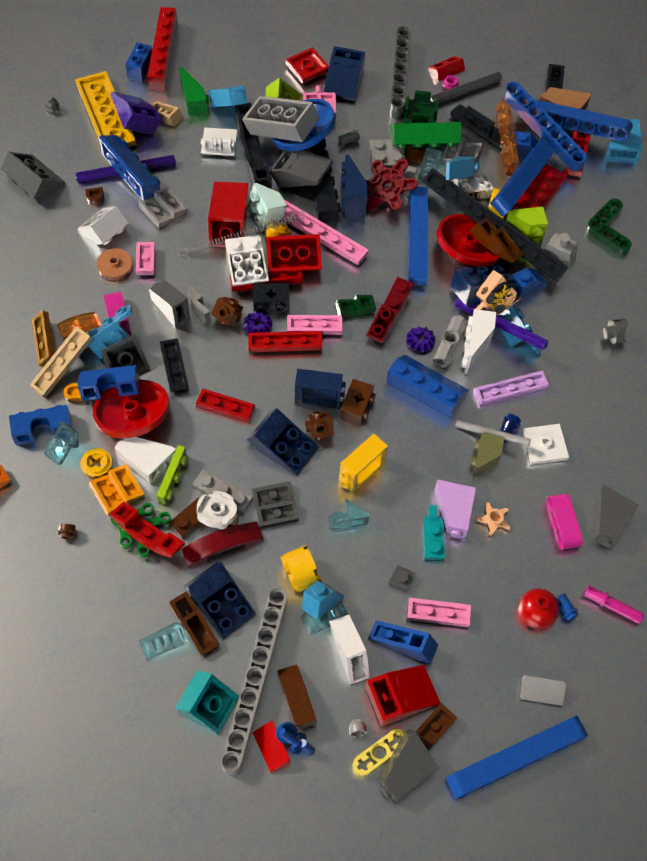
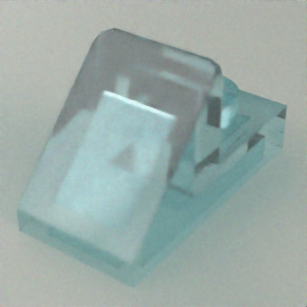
M62 421L44 455L57 465L63 464L70 449L79 447L78 432Z
M345 499L344 503L346 513L335 512L328 515L329 530L368 525L369 513L348 499Z

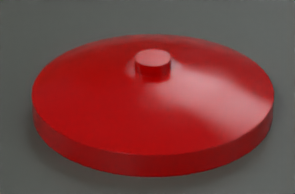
M453 214L441 220L436 231L437 241L441 248L452 258L475 267L492 266L501 259V257L487 249L470 232V229L477 223L468 216Z
M140 379L139 394L120 396L116 387H111L103 392L101 399H97L94 404L93 418L98 429L108 436L115 438L137 437L154 430L166 419L170 410V401L166 390L161 385L150 380Z

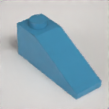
M457 156L446 162V180L476 175L479 172L480 166L477 157Z

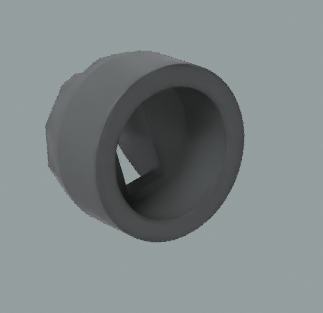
M53 97L45 107L50 112H56L59 110L60 105Z

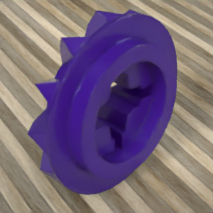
M255 311L252 314L249 313L244 318L243 327L247 334L270 332L272 320L264 311L262 313ZM261 320V324H258L255 328V322Z
M418 326L417 328H412L407 333L406 341L412 350L427 352L434 347L436 336H434L433 330L427 329V326L425 328ZM421 335H424V339H422V341H420V343H418V342H419V340H418L419 337H420Z

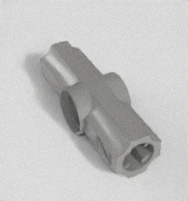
M453 316L447 330L443 334V339L433 359V362L438 367H448L454 352L457 350L458 343L467 325V321L462 316Z

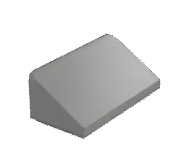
M524 675L521 679L520 700L562 707L566 682Z

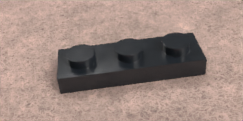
M178 338L160 341L170 392L188 389L189 386Z

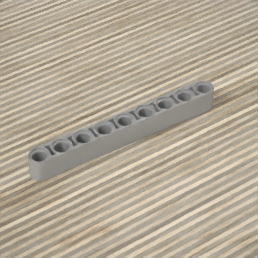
M280 587L273 588L269 592L223 752L221 764L223 771L229 776L237 775L242 769L287 607V593ZM281 597L283 601L276 603L273 601V598ZM269 616H276L278 618L275 622L267 620ZM265 635H270L272 637V640L269 642H264L262 640V637ZM258 655H265L267 659L264 662H258L256 657ZM253 675H259L261 680L253 683L250 681V678ZM248 695H252L256 698L255 701L251 704H248L244 701L245 697ZM242 716H247L250 719L245 725H241L238 722ZM241 737L244 742L241 746H234L232 744L233 739ZM229 759H236L238 764L235 768H228L226 762Z

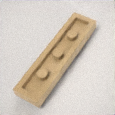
M76 326L31 382L30 386L46 398L93 338Z

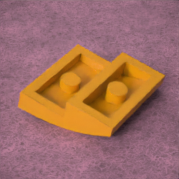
M127 464L109 470L108 475L91 480L89 484L107 516L123 501L131 505L145 495Z

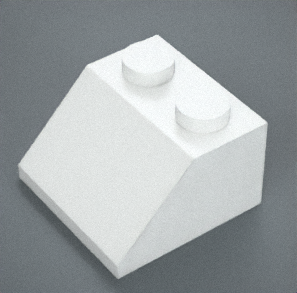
M117 206L106 207L82 224L78 230L96 245H106L113 240L112 236L118 235L125 230L124 227L128 224V221Z

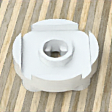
M213 491V494L209 495L206 493L197 502V519L206 526L222 530L227 528L236 518L237 505L233 497L228 493L222 491ZM219 507L220 511L216 512L213 509Z

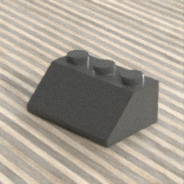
M8 152L1 167L7 178L14 180L19 188L27 191L28 195L34 199H46L65 184L64 180L32 154Z

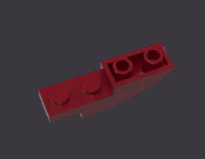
M397 276L384 304H381L366 337L383 344L401 315L414 283Z

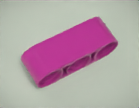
M122 292L103 295L108 317L112 318L116 315L119 308L125 306ZM127 317L120 322V325L131 336Z
M567 493L548 496L546 499L547 508L560 549L582 547L583 538L570 496Z

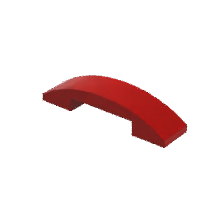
M124 501L110 513V517L125 532L145 547L160 555L172 558L185 545L184 541L171 532L165 534L141 518L139 511Z

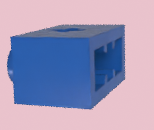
M136 43L125 64L128 79L143 83L149 71L152 54L151 45Z

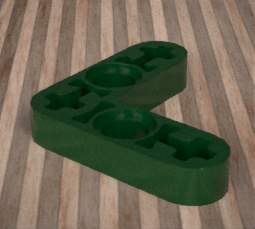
M614 198L610 199L589 220L586 231L616 253L625 255L632 246L631 241L609 226L623 208V203L619 199ZM600 215H606L609 219H602ZM610 234L613 238L607 239L604 235Z

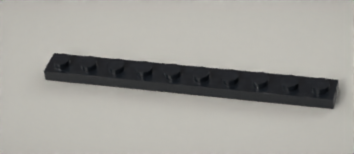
M433 167L422 180L423 184L474 222L478 223L488 217L497 230L503 227L524 254L522 257L556 283L567 272V266L452 181L446 180V177Z

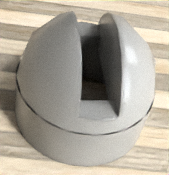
M355 719L351 721L349 725L350 736L357 738L367 734L366 725L362 720Z

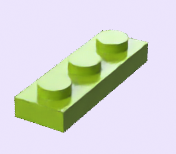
M178 445L156 495L158 504L166 506L168 500H171L174 495V485L180 481V471L182 466H186L188 461V455L184 446Z

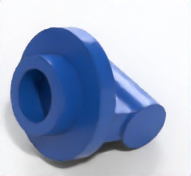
M285 722L279 725L276 730V737L279 742L290 743L294 747L300 744V739L296 737L298 730L295 724Z
M302 732L296 736L300 739V744L297 747L290 744L292 753L296 755L300 754L302 750L309 755L315 751V748L307 741L306 734Z

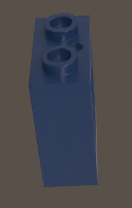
M297 368L295 404L339 409L340 402H344L346 382H342L343 374Z

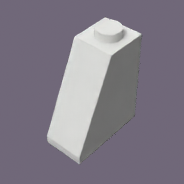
M138 437L121 439L115 447L117 457L150 484L170 465L176 451L172 446Z
M350 615L331 620L332 637L350 685L369 679L367 651Z

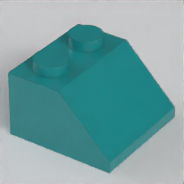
M197 670L175 709L197 724L219 734L239 699V695L213 674Z

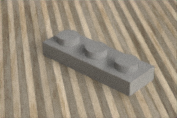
M204 469L192 484L194 489L203 494H213V491L228 493L233 497L237 505V512L241 515L244 514L253 500L252 496Z

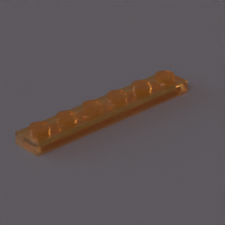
M503 97L496 106L497 122L499 124L498 132L500 133L501 155L503 156L505 175L512 176L519 165L511 106Z

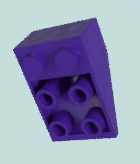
M116 92L110 93L124 129L154 134L161 122V117L156 107L140 97Z

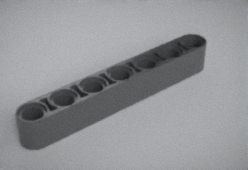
M406 26L399 27L396 35L390 116L395 119H400L404 116L411 39V30Z

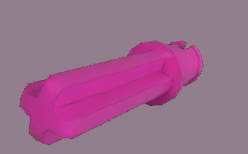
M591 585L587 586L583 596L599 603L600 607L605 606L638 624L643 620L644 614L609 596L608 592L604 593Z

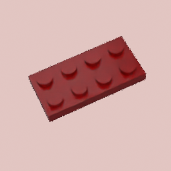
M545 164L511 210L544 207L545 211L567 179L568 174Z

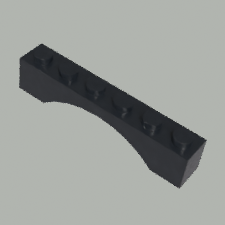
M251 103L235 105V119L252 184L258 183L272 189V178L262 153L259 137L257 135H250L242 120L252 105Z
M325 138L314 146L304 149L329 159V152L325 150ZM332 166L329 167V170L323 176V185L315 198L316 217L321 222L337 221L338 213H341V205L337 203L338 192L333 187L335 186L334 176H331Z

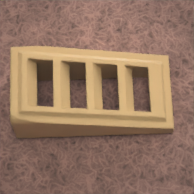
M157 101L152 104V106L157 108L163 123L175 127L183 120L180 108Z

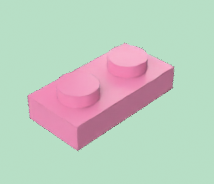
M137 242L136 275H154L155 243Z

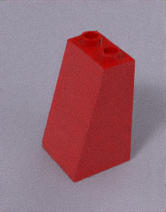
M214 181L208 214L209 241L212 247L213 242L215 244L214 247H225L224 242L225 237L228 239L227 235L232 239L231 234L233 238L235 236L238 238V235L241 237L242 233L244 237L249 198L248 183Z

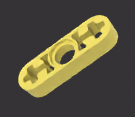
M394 729L358 755L353 761L352 768L354 773L359 777H366L387 762L393 754L388 745L393 742L394 735L402 737L405 732L401 729ZM395 743L391 749L395 750L398 743ZM375 748H384L386 756L383 759L375 757ZM367 754H370L373 762L371 761L367 764L366 771L363 769L358 770V761L366 762L369 760Z

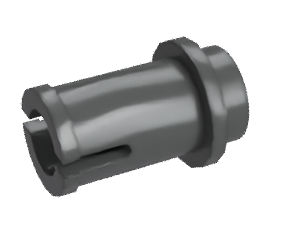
M354 129L349 133L338 136L341 146L351 142H358L360 139L358 130Z

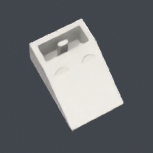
M260 235L225 239L228 267L233 286L269 281Z
M474 309L473 316L468 318V325L465 331L466 341L463 348L465 353L461 368H465V376L468 375L490 346L495 329L496 312Z

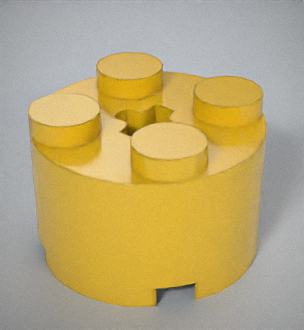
M307 545L283 554L284 556L280 557L294 592H302L316 581L322 582L320 575L317 574V567Z

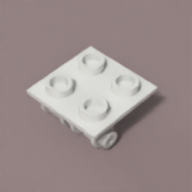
M204 127L203 138H201V154L234 156L237 129Z
M483 174L453 179L454 184L473 198L475 192L476 200L488 199L492 195L493 187Z

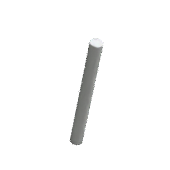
M459 420L456 422V428L479 434L484 433L503 437L506 441L530 446L531 439Z

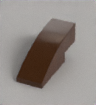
M488 217L470 229V232L487 249L511 263L524 255L504 228L501 227L497 230Z
M187 591L168 602V605L201 656L220 645Z
M298 665L277 670L285 700L297 730L315 725L317 719Z

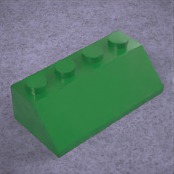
M461 122L389 124L391 142L396 144V148H406V144H413V147H423V144H429V147H439V143H446V147H454L456 143H461Z

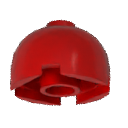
M535 588L526 592L519 600L517 607L518 617L523 625L529 626L535 631H543L552 627L558 619L560 610L558 600L554 594L542 588Z

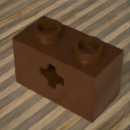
M352 379L340 409V419L361 426L363 419L367 420L370 412V409H368L369 404H373L376 394L373 393L374 385Z

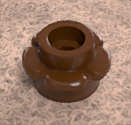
M61 524L57 534L61 535L62 539H73V536L77 535V531H75L76 526L73 524Z

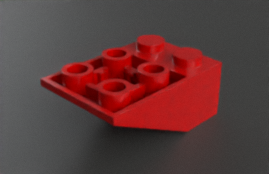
M424 664L388 672L366 681L365 688L381 727L441 704Z

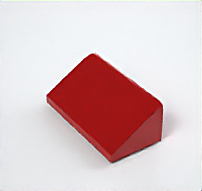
M453 56L430 66L429 70L437 80L441 81L449 75H455L464 71V59Z
M273 721L264 724L252 732L270 773L291 763L283 743L279 742L276 737L277 729Z

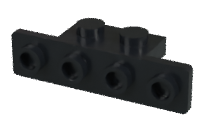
M459 104L450 112L452 117L499 148H502L510 141L511 137L494 126L495 122L470 106L466 108Z

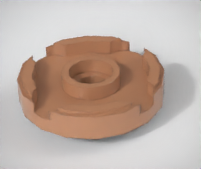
M117 248L102 252L96 262L98 273L104 276L105 279L113 281L125 278V275L131 272L133 266L131 256L126 251Z

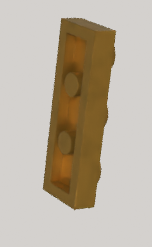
M42 310L32 319L38 366L44 367L55 352L49 313Z

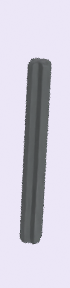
M500 72L487 75L432 95L430 101L435 102L438 99L439 103L497 83L502 80V75Z

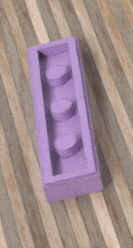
M542 370L475 387L473 392L480 407L547 390L550 384Z

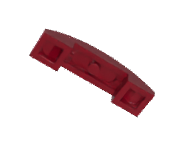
M249 522L206 535L183 547L182 552L189 568L206 562L208 557L241 545L247 547L264 541L258 523Z

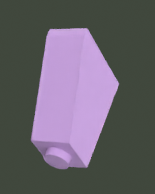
M437 479L434 492L442 516L445 533L454 538H466L476 488Z

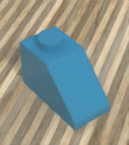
M316 581L303 592L302 609L318 620L340 602L344 595L330 585Z

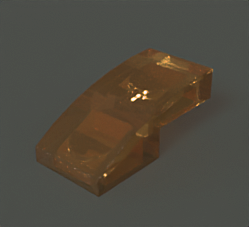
M89 312L63 320L57 326L65 340L76 326L84 332H89L93 328L97 329L101 324L95 312Z

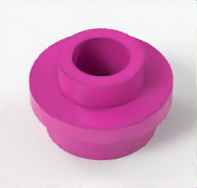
M454 75L447 76L443 81L444 88L449 90L459 86L458 78Z

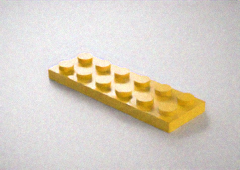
M104 71L75 79L98 139L101 135H118L121 140L124 139L129 147L135 146V137L132 131L123 128L110 93L115 91L107 72Z

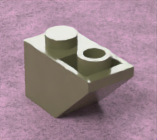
M482 433L480 440L476 439L474 451H477L476 457H472L471 468H474V476L499 463L504 444L503 437Z

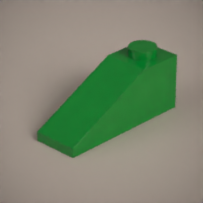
M179 67L188 114L207 112V105L210 104L208 94L205 95L204 88L183 67Z

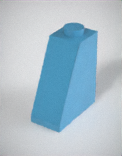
M238 85L208 90L211 107L234 106L247 103L245 86Z
M628 119L633 124L629 136L624 141L612 139L605 159L639 160L642 152L640 119Z

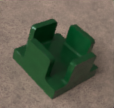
M416 90L413 100L409 99L410 96H406L403 123H436L439 100L436 99L435 102H431V92Z

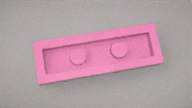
M287 315V332L322 331V335H342V315Z
M409 598L407 620L461 627L470 626L471 605Z

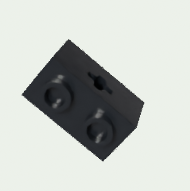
M289 283L253 284L254 312L290 311Z

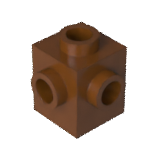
M222 297L217 299L211 315L218 318L219 322L224 325L235 324L240 321L242 317L241 312L244 307L239 305V302L233 298Z
M314 411L312 414H308L305 428L306 432L310 433L311 438L323 440L326 437L334 436L331 412Z

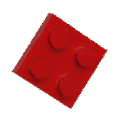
M313 47L286 59V65L302 84L328 73V64Z

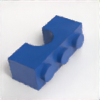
M136 365L81 371L79 374L78 390L82 401L101 399L103 391L111 387H116L120 396L139 394L140 377Z
M56 405L52 408H40L31 412H18L14 415H9L11 436L15 445L35 441L34 433L40 426H49L54 437L73 434L71 415L67 405Z

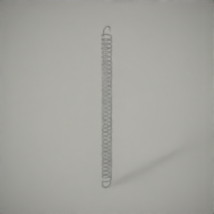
M299 211V212H302V213L304 214L303 211ZM297 212V217L299 212ZM290 214V216H291V214ZM294 214V220H293V218H292V216H291V221H290V222H292V220L295 222V219H296L295 214ZM304 214V216H305V214ZM287 215L288 222L286 221L285 216H284L285 224H286V222L289 223V221H290L288 215ZM303 216V218H304V216ZM281 218L282 224H284V222H283V220H282V218ZM300 218V219H303V218ZM278 219V223H280V222H279V219ZM296 219V220H298V219ZM271 220V222H272V220ZM268 221V223H269V221ZM275 221V226H274L273 222H272V227L270 226V223H269V228H268L267 225H266V230H267V229H270V227L273 228V226L276 228V225H277L276 221ZM265 223V225H266V223ZM280 223V225H281V223ZM262 224L263 231H264L265 228H264V226H263V224ZM259 225V228H260V225ZM277 225V226H278V225ZM256 226V230L258 231L257 226ZM278 226V227H279V226ZM249 227V229H250V227ZM252 227V228H253V227ZM253 228V233L251 232V229H250V234L248 233V231H247V235H246L245 232H244V237H245V236H248V234L251 236V233L254 235V232H255L254 228ZM260 228V231H262L261 228ZM246 229V230H247V229ZM243 230V232H244V230ZM240 231V233H241V231ZM258 231V232H259V231ZM262 231V232H263V231ZM237 232V235H238V232ZM255 232V233H256V232ZM259 232V233H260V232ZM234 233V236H235V233ZM241 233V237H243L242 233ZM256 233V234H257V233ZM231 234V238H233V237H232V234ZM224 235V237H225V235ZM227 235V236H228V239H230V238H229V235ZM238 235V238H239V235ZM235 236V238H236V236ZM221 237V238H222V237ZM225 237V239H226V237ZM218 238V240H219V245H220L221 242H220V239ZM222 238V243H221V244H223V242H224V241H223V238ZM215 239V241H216V239ZM212 240V242H213V240ZM209 241L210 248H211L212 246H211V243H210V241ZM216 241V246H217L218 243H217V241ZM206 242V245H207V242ZM213 242V247H214L215 244H214V242ZM224 242V243H225V242ZM203 243V246H204V243ZM200 244V247H201V244ZM196 245L197 248H198V245ZM207 245V249H208L209 247H208V245ZM190 246L191 251H192V247ZM193 246L194 249H195V246ZM204 246V250H205L206 248H205V246ZM187 247V249H188V247ZM201 247V250H203L202 247ZM185 248L183 249L184 251H185ZM198 248V251H200L199 248ZM188 249V252H189V249ZM206 249V250H207V249ZM181 250V251H182V250ZM195 250V251H196V250ZM203 250V251H204V250ZM180 251V252H181V251ZM185 251V253H186V251ZM192 251V252H193V251ZM196 251V252H197V251ZM179 252V255H180V252ZM189 252V253H190V252ZM193 252V253H194V252ZM186 253V254H187V253ZM190 253V254H192V253ZM187 254V255H189V254ZM180 255V256H181V255ZM181 256V257H183V256Z

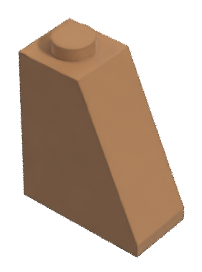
M550 87L541 94L539 100L585 110L588 107L592 94Z

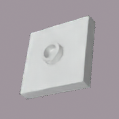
M560 424L522 429L523 437L531 439L530 446H526L530 465L566 461L569 459Z

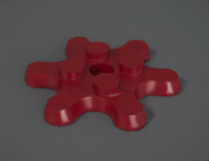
M400 159L392 168H386L381 160L374 161L371 166L374 175L371 179L366 180L367 192L371 194L370 199L367 201L366 209L373 212L382 203H388L393 210H400L403 205L400 199L401 194L405 191H413L418 186L417 179L405 178L403 176L408 168V161ZM391 183V187L387 189L384 188L386 184Z

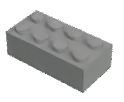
M259 96L242 120L250 135L303 142L320 117L313 102Z

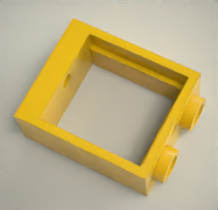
M372 434L340 463V484L345 489L354 492L385 464L388 445L375 434Z

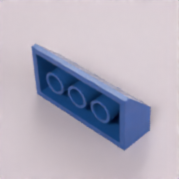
M101 135L99 141L102 154L141 200L154 197V191L160 190L161 183L156 176L151 175L148 166L139 161L140 159L136 152H132L124 139L121 140L118 135Z
M407 355L398 357L387 372V384L449 419L469 392V389Z

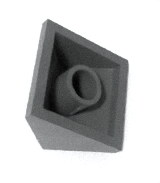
M135 334L100 350L106 368L136 365L138 374L150 368Z

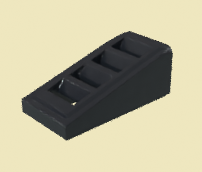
M548 65L545 92L550 87L563 88L565 66Z

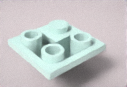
M254 183L247 208L248 212L252 214L256 226L259 227L260 225L262 233L266 232V225L268 227L269 223L278 222V219L281 220L284 217L287 205L280 192Z

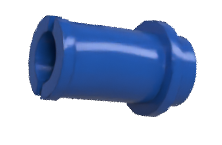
M564 593L558 596L557 600L564 614L563 618L571 621L578 617V609L573 607L567 595Z

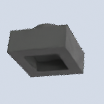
M397 565L388 585L407 593L416 573Z

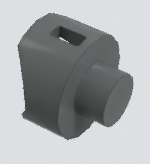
M625 318L610 320L607 327L603 328L604 339H609L611 344L626 343L625 331L628 325Z

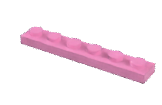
M284 200L287 205L284 216L287 222V215L290 219L288 224L307 235L320 234V243L357 265L368 255L369 250L308 213L304 212L303 214L299 212L303 210Z

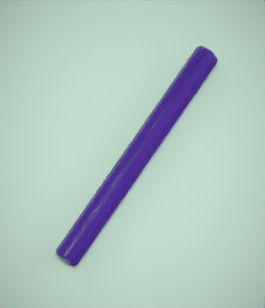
M174 155L140 161L142 164L145 163L149 170L176 164ZM113 166L75 173L78 183L120 175Z
M459 297L454 302L455 307L473 315L474 309L478 307L477 305H465ZM496 315L495 327L541 350H545L548 346V340Z

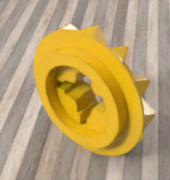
M90 449L81 458V469L85 475H90L92 478L94 476L101 477L103 474L108 473V470L112 467V458L104 449ZM92 460L96 462L100 460L101 467L97 465L93 467Z

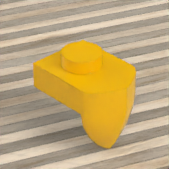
M276 222V228L273 226V228L270 227V229L266 230L265 241L266 237L291 236L293 232L288 229L285 223Z

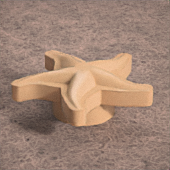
M487 502L486 515L476 518V521L488 524L490 529L489 536L496 531L497 527L505 528L507 531L510 529L509 524L504 520V514L508 512V508L493 509L490 503Z

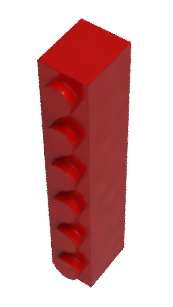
M160 7L147 76L150 91L166 92L178 24L176 8Z

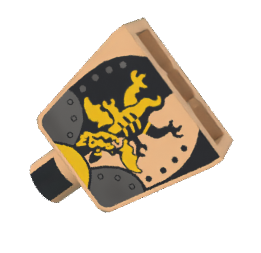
M493 270L476 293L477 297L482 301L476 309L490 310L496 312V315H500L521 297L502 275Z

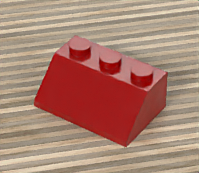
M320 234L266 237L269 273L322 270Z

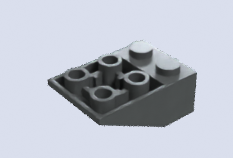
M305 150L283 151L271 168L270 174L278 187L315 186L321 182L333 161Z

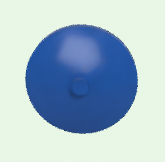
M322 99L303 100L313 102L320 119L303 142L272 138L275 145L284 151H300L322 141L331 132L336 121V115L331 104Z

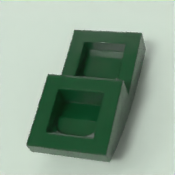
M356 295L354 299H339L335 303L337 313L342 315V318L362 316L377 310L373 295Z

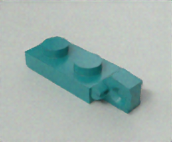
M429 505L428 516H424L423 520L424 560H445L444 525L442 516H438L437 505Z

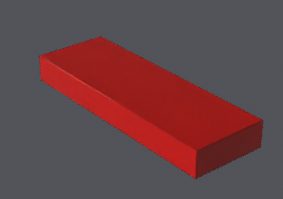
M203 388L196 401V407L247 423L250 422L256 408L255 404Z

